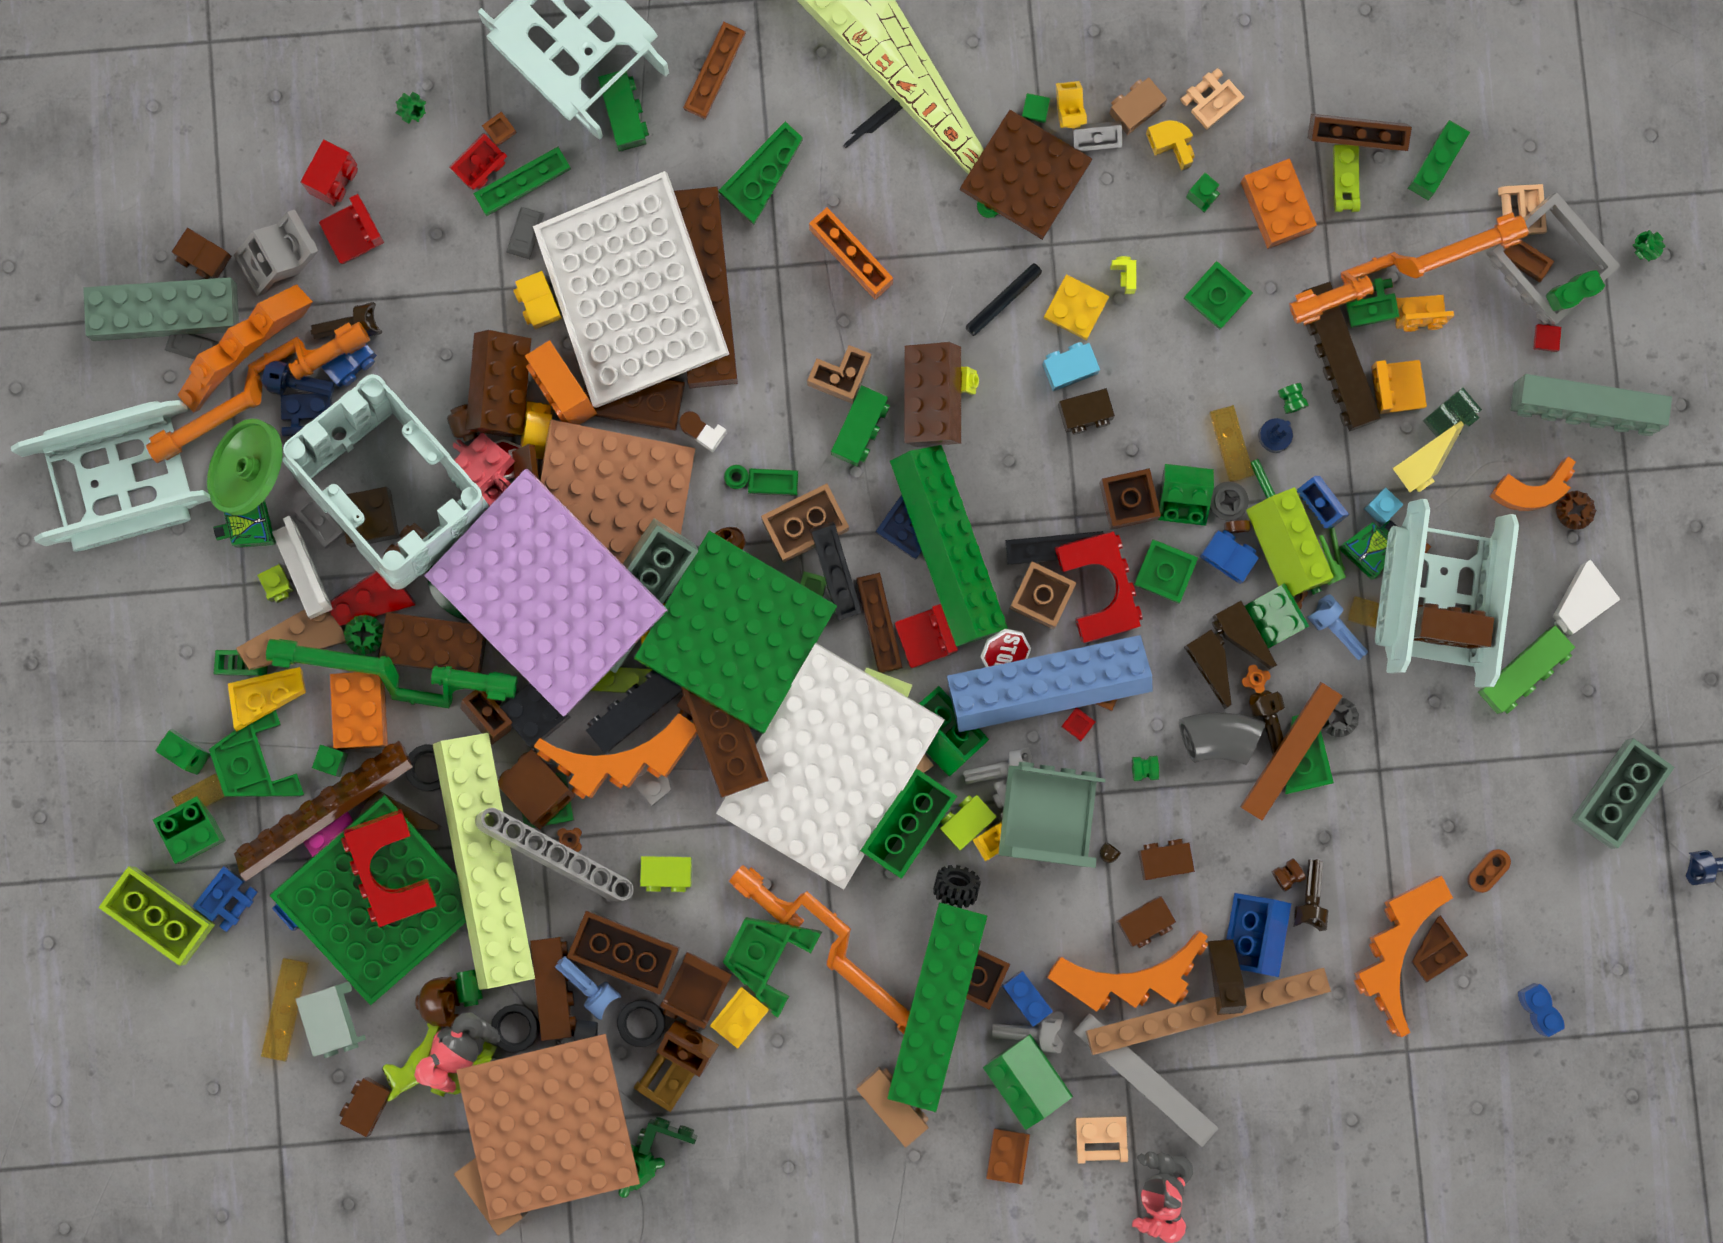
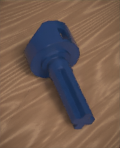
M274 361L267 364L264 368L262 384L272 394L283 395L287 387L332 397L335 383L307 376L297 380L292 373L290 374L289 363Z
M1279 418L1266 421L1258 432L1259 442L1262 447L1272 453H1280L1285 450L1293 438L1291 423L1288 420L1285 421Z
M1708 850L1689 852L1690 863L1685 876L1691 885L1713 883L1716 880L1717 873L1723 872V857L1714 858Z

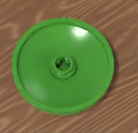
M247 419L233 426L219 442L211 458L207 475L208 494H210L212 504L218 510L236 516L246 514L259 506L272 490L282 463L281 438L272 425L259 419Z

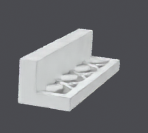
M287 516L283 518L286 526L272 533L305 611L311 620L333 608L299 528L293 519Z

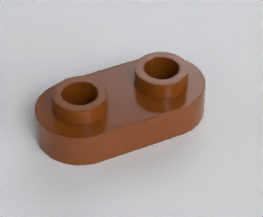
M1500 849L1489 851L1469 873V887L1479 893L1489 891L1510 868V856ZM1495 857L1500 860V864L1497 867L1492 863ZM1479 875L1484 879L1481 885L1476 882V878Z

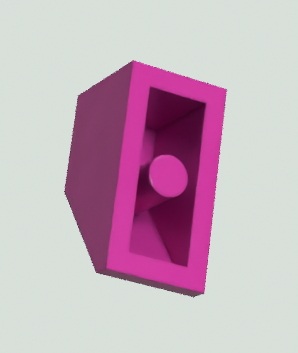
M346 812L305 840L303 843L312 857L354 820L349 812Z

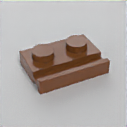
M994 1128L986 1179L1023 1184L1030 1134Z

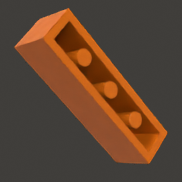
M828 207L809 223V230L874 300L893 285L894 278Z

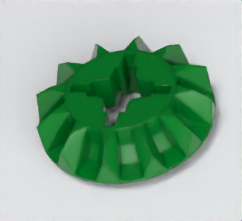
M355 616L347 623L344 632L345 643L352 651L358 654L373 653L381 646L383 627L372 616ZM365 624L366 631L374 634V636L366 637L363 643L361 637L354 635V633L361 632Z

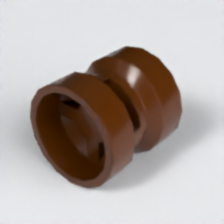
M1294 858L1287 861L1284 867H1277L1272 871L1275 880L1284 892L1291 889L1294 883H1301L1306 879L1303 870Z

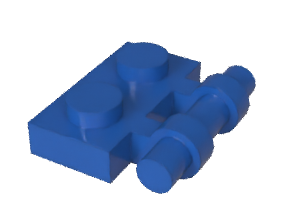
M223 866L194 903L193 907L211 921H215L221 915L225 919L219 927L227 932L232 925L238 923L240 920L239 916L245 908L252 905L254 902L252 899L258 891L250 886L245 894L239 889L245 881ZM233 897H235L239 901L234 906V908L231 911H229L225 907L229 903V901Z

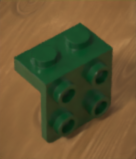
M656 1117L655 1120L650 1119L646 1129H641L636 1145L640 1146L639 1153L648 1155L657 1132L691 1144H695L697 1135L693 1134L694 1129L680 1125L678 1129L670 1126L671 1121Z

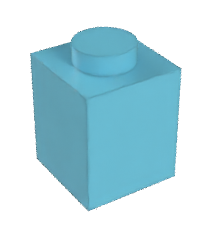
M1384 488L1364 510L1382 526L1404 504L1387 488Z

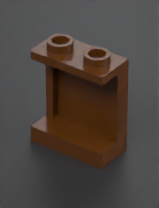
M533 749L523 753L518 758V762L511 769L505 770L498 780L499 788L539 830L576 796Z
M687 952L660 1007L664 1008L663 1013L673 1019H676L677 1016L686 1019L685 1025L697 1031L700 1027L705 1029L732 974Z

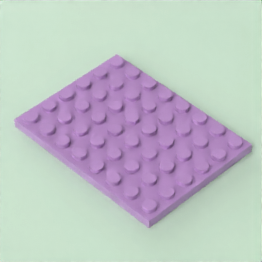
M525 469L424 575L562 716H566L668 610L528 469Z

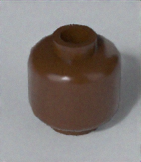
M468 403L451 409V414L447 416L452 435L455 438L463 437L464 442L478 437L477 432L465 430Z

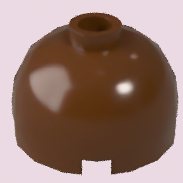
M452 977L433 978L424 984L419 995L416 996V1009L419 1010L424 1021L432 1026L452 1027L456 1017L459 1016V1014H454L455 1006H460V1003H458L455 980H451Z

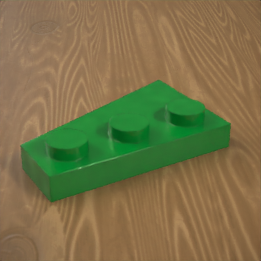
M1299 715L1292 716L1291 727ZM1321 730L1286 783L1285 794L1334 783Z

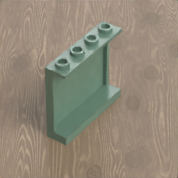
M1019 762V766H1009L998 856L1096 868L1097 858L1088 857L1096 784L1097 782L1105 783L1106 779L1097 778L1095 772L1082 771L1081 775L1075 774V769L1061 768V772L1055 771V766L1040 765V769L1034 768V763Z

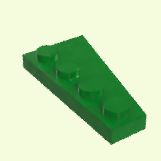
M785 121L718 190L753 225H755L802 143L803 137Z

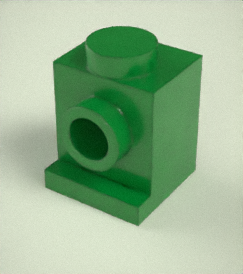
M1204 172L1189 190L1186 198L1205 213L1220 195L1217 191L1220 184Z

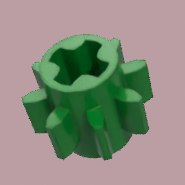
M412 92L410 96L403 93L402 97L396 101L398 110L395 113L408 124L412 119L419 122V119L426 114L424 107L426 101L421 99L420 95Z
M1650 230L1642 232L1636 237L1633 247L1636 249L1634 253L1640 260L1644 257L1648 262L1655 260L1663 253L1665 245L1662 241L1664 238L1658 232L1654 234Z

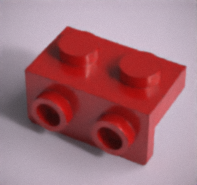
M483 133L449 168L468 188L472 190L475 188L480 189L487 183V176L492 171L497 172L505 165L504 159L507 155Z

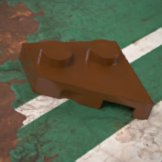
M1441 915L1435 920L1412 961V964L1425 983L1468 956Z

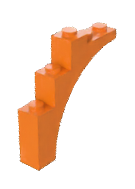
M296 284L257 303L248 319L228 328L219 344L197 355L189 368L191 374L178 393L179 398L193 413L200 410L219 384L246 357L276 333L302 318L313 301Z
M678 713L670 724L654 738L634 749L617 754L598 756L575 754L556 748L540 738L534 747L539 750L537 755L548 763L551 759L559 764L557 769L569 777L571 773L574 774L569 781V784L574 786L571 790L582 799L586 795L592 799L608 775L611 776L609 781L620 789L623 785L630 788L646 764L649 766L647 771L658 779L661 775L667 778L697 736V731L694 723Z
M1435 876L1384 902L1387 907L1384 909L1390 922L1394 921L1396 925L1370 937L1372 942L1369 944L1371 952L1375 958L1379 957L1380 961L1354 973L1357 978L1354 980V983L1360 994L1364 993L1365 996L1369 997L1376 994L1377 997L1374 998L1378 1009L1381 1012L1384 1011L1389 1019L1386 1021L1388 1029L1392 1034L1396 1033L1398 1037H1403L1410 1033L1403 1015L1400 999V973L1404 955L1412 937L1423 921L1437 908L1453 899L1442 876Z
M1196 931L1186 945L1170 958L1153 967L1131 973L1111 974L1095 972L1079 967L1059 956L1046 978L1096 1012L1099 1008L1104 1010L1111 1000V997L1108 996L1110 992L1134 1008L1138 1004L1143 1006L1150 996L1147 992L1149 988L1175 1005L1177 1001L1181 1003L1189 992L1186 989L1188 983L1182 980L1181 977L1182 975L1187 976L1194 966L1192 960L1196 954L1200 956L1208 946V943L1205 942L1208 936L1201 931Z

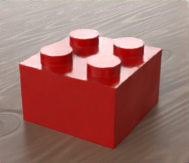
M323 139L300 183L310 195L335 207L337 202L343 200L348 181H352L355 178L358 164L350 152Z

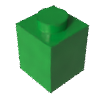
M320 745L312 768L341 777L348 754Z

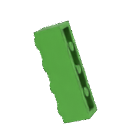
M1556 625L1549 627L1501 670L1494 687L1481 688L1478 693L1497 714L1504 711L1508 714L1518 705L1516 702L1518 698L1522 695L1527 697L1536 689L1534 684L1540 679L1545 681L1554 673L1552 668L1556 664L1560 663L1562 665L1572 657L1570 652L1575 646Z

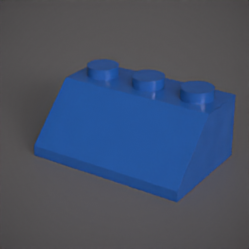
M1234 893L1226 940L1233 939L1240 970L1279 977L1292 903Z

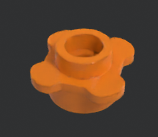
M1250 665L1246 677L1242 679V685L1255 689L1256 693H1262L1265 690L1264 685L1271 678L1269 671H1262L1256 665Z

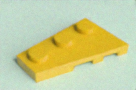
M301 667L228 683L234 729L237 732L305 694L306 689Z

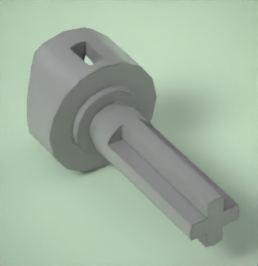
M1022 748L1009 751V762L1005 761L964 770L965 783L970 784L1008 776L1009 766H1019V762H1031L1032 755L1030 749Z
M1044 1018L1040 1028L993 1024L992 1037L996 1039L1021 1040L1031 1034L1036 1042L1039 1041L1042 1052L1061 1053L1063 1043L1057 1032L1061 1029L1063 1019Z

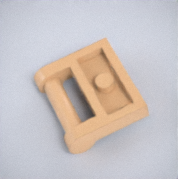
M1543 184L1499 187L1498 196L1501 197L1502 216L1512 212L1511 195H1517L1519 215L1525 218L1544 201ZM1546 213L1528 228V235L1545 234L1547 232Z
M1126 1116L1075 1118L1078 1164H1085L1086 1161L1101 1160L1128 1162ZM1119 1142V1150L1085 1151V1143Z

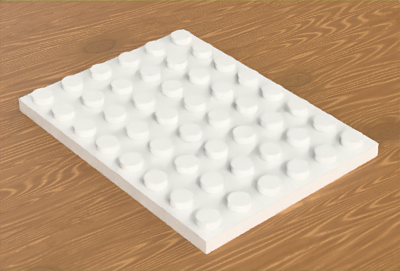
M661 172L533 226L593 407H600L729 355L667 172Z
M815 643L766 732L762 734L756 744L769 781L726 796L716 814L844 890L865 855L860 850L900 791H903L945 719Z

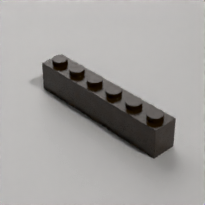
M1329 281L1302 292L1312 289L1313 294L1319 295L1333 290V287ZM1340 306L1323 311V314L1320 315V320L1307 324L1306 327L1310 336L1314 335L1316 341L1314 348L1318 358H1322L1324 362L1323 373L1326 380L1331 381L1333 390H1331L1332 398L1335 404L1339 403L1342 411L1340 413L1341 422L1344 427L1347 426L1350 432L1376 423L1381 417Z

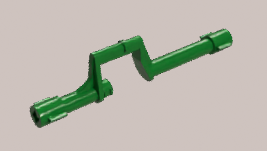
M269 639L266 649V660L272 661V666L289 668L290 664L301 663L379 675L392 700L409 702L411 705L422 704L449 709L453 701V692L460 689L484 691L488 695V699L505 701L506 697L514 699L517 688V676H511V674L490 672L488 675L452 669V666H446V668L434 666L431 684L443 685V694L399 688V675L392 660L387 656L377 658L299 646L297 641L285 639Z

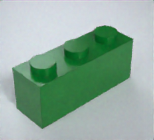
M619 71L599 76L600 87L602 88ZM627 71L603 93L619 152L646 145L645 137L649 136L646 121L641 122L639 114L643 113L640 100H634L632 91L637 90L633 76L628 77Z
M1449 120L1407 189L1429 201L1470 132Z
M861 385L831 450L832 456L858 467L860 461L865 463L870 449L867 448L870 439L875 441L880 427L877 426L880 417L885 419L890 405L887 404V396Z

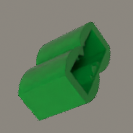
M1592 270L1578 274L1571 278L1568 283L1552 288L1546 294V298L1553 311H1561L1578 305L1584 298L1597 295L1604 289L1605 284L1599 272Z

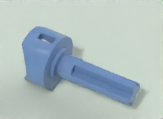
M1332 595L1324 596L1318 601L1316 611L1308 615L1307 618L1317 630L1329 627L1332 633L1341 640L1357 660H1360L1368 651L1339 618L1343 612V607Z
M566 956L557 962L558 964L555 968L588 997L584 1007L598 1020L602 1019L604 1010L611 1001L621 998V994L608 982L597 986Z

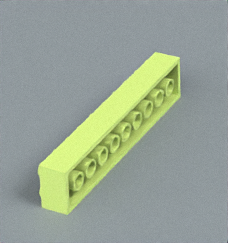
M484 733L434 743L433 749L479 990L535 979L511 849L506 844L481 832L475 823L476 816L488 808H496L503 812L489 734ZM486 814L484 821L486 825L492 827L494 825V818L490 814Z

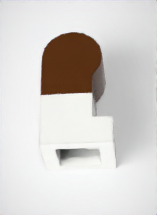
M693 411L685 412L680 417L682 431L711 452L716 450L727 434L726 429L719 424L713 429L702 422L699 415Z

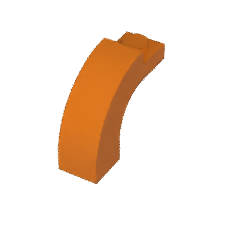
M1569 456L1563 459L1549 480L1541 486L1525 485L1510 474L1502 477L1489 497L1502 506L1513 510L1534 511L1544 508L1559 500L1571 488L1563 481L1567 482L1574 474L1575 470L1572 468L1576 461Z

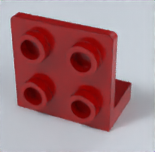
M358 194L349 198L352 205L319 221L340 264H344L384 243Z
M941 604L935 605L925 612L895 622V627L910 668L932 662L958 651Z

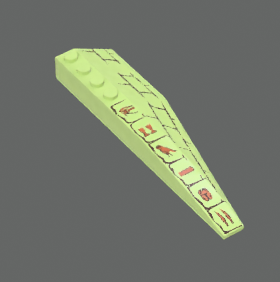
M797 0L969 174L984 149L896 0Z

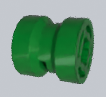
M1301 383L1292 384L1278 390L1279 397L1285 403L1283 407L1285 414L1294 413L1309 406L1307 399L1301 394L1303 391Z
M1157 755L1149 756L1146 760L1140 756L1132 757L1133 781H1142L1146 777L1150 780H1159V761Z

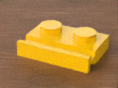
M741 987L710 1027L738 1049L769 1009Z

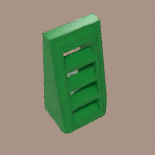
M215 650L214 675L252 677L267 675L268 665L250 671L248 668L245 670V663L237 650ZM225 656H228V669H224ZM235 656H238V659H237V670H234V668H235Z

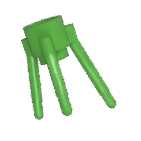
M1334 527L1329 529L1336 557L1335 561L1332 558L1324 536H1319L1328 565L1334 577L1327 583L1328 585L1346 578L1344 574L1346 569L1342 563Z

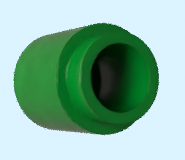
M475 970L456 973L455 985L458 1003L463 1002L464 1007L479 1005L478 1000L483 999L482 989L479 990Z

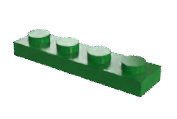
M558 146L473 194L485 215L488 216L571 170Z

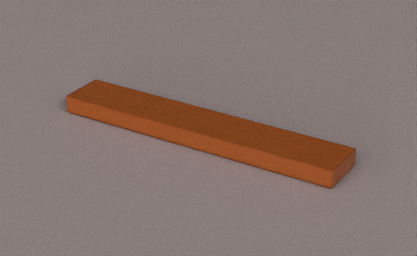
M1319 683L1240 807L1263 821L1342 698L1341 694L1324 683Z

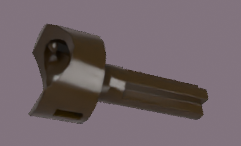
M370 302L357 305L353 308V316L311 325V335H313L314 339L336 335L334 331L348 322L351 326L360 322L368 336L380 335L382 330L379 329L374 319L376 304Z
M1265 690L1262 693L1252 694L1249 699L1252 716L1263 717L1272 754L1274 755L1284 739L1276 713L1284 709L1285 705L1282 695L1278 691L1272 693Z
M1319 859L1308 860L1305 905L1295 907L1293 927L1306 923L1319 931L1327 930L1329 911L1319 906L1323 861Z

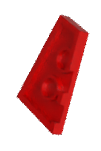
M375 571L330 600L333 609L329 612L341 626L350 622L355 616L369 615L374 617L386 612L415 606L416 602L405 587L398 590L393 589Z

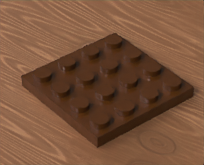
M1009 110L964 180L960 191L1043 240L1091 164L1092 158L1074 149V147L1014 111Z

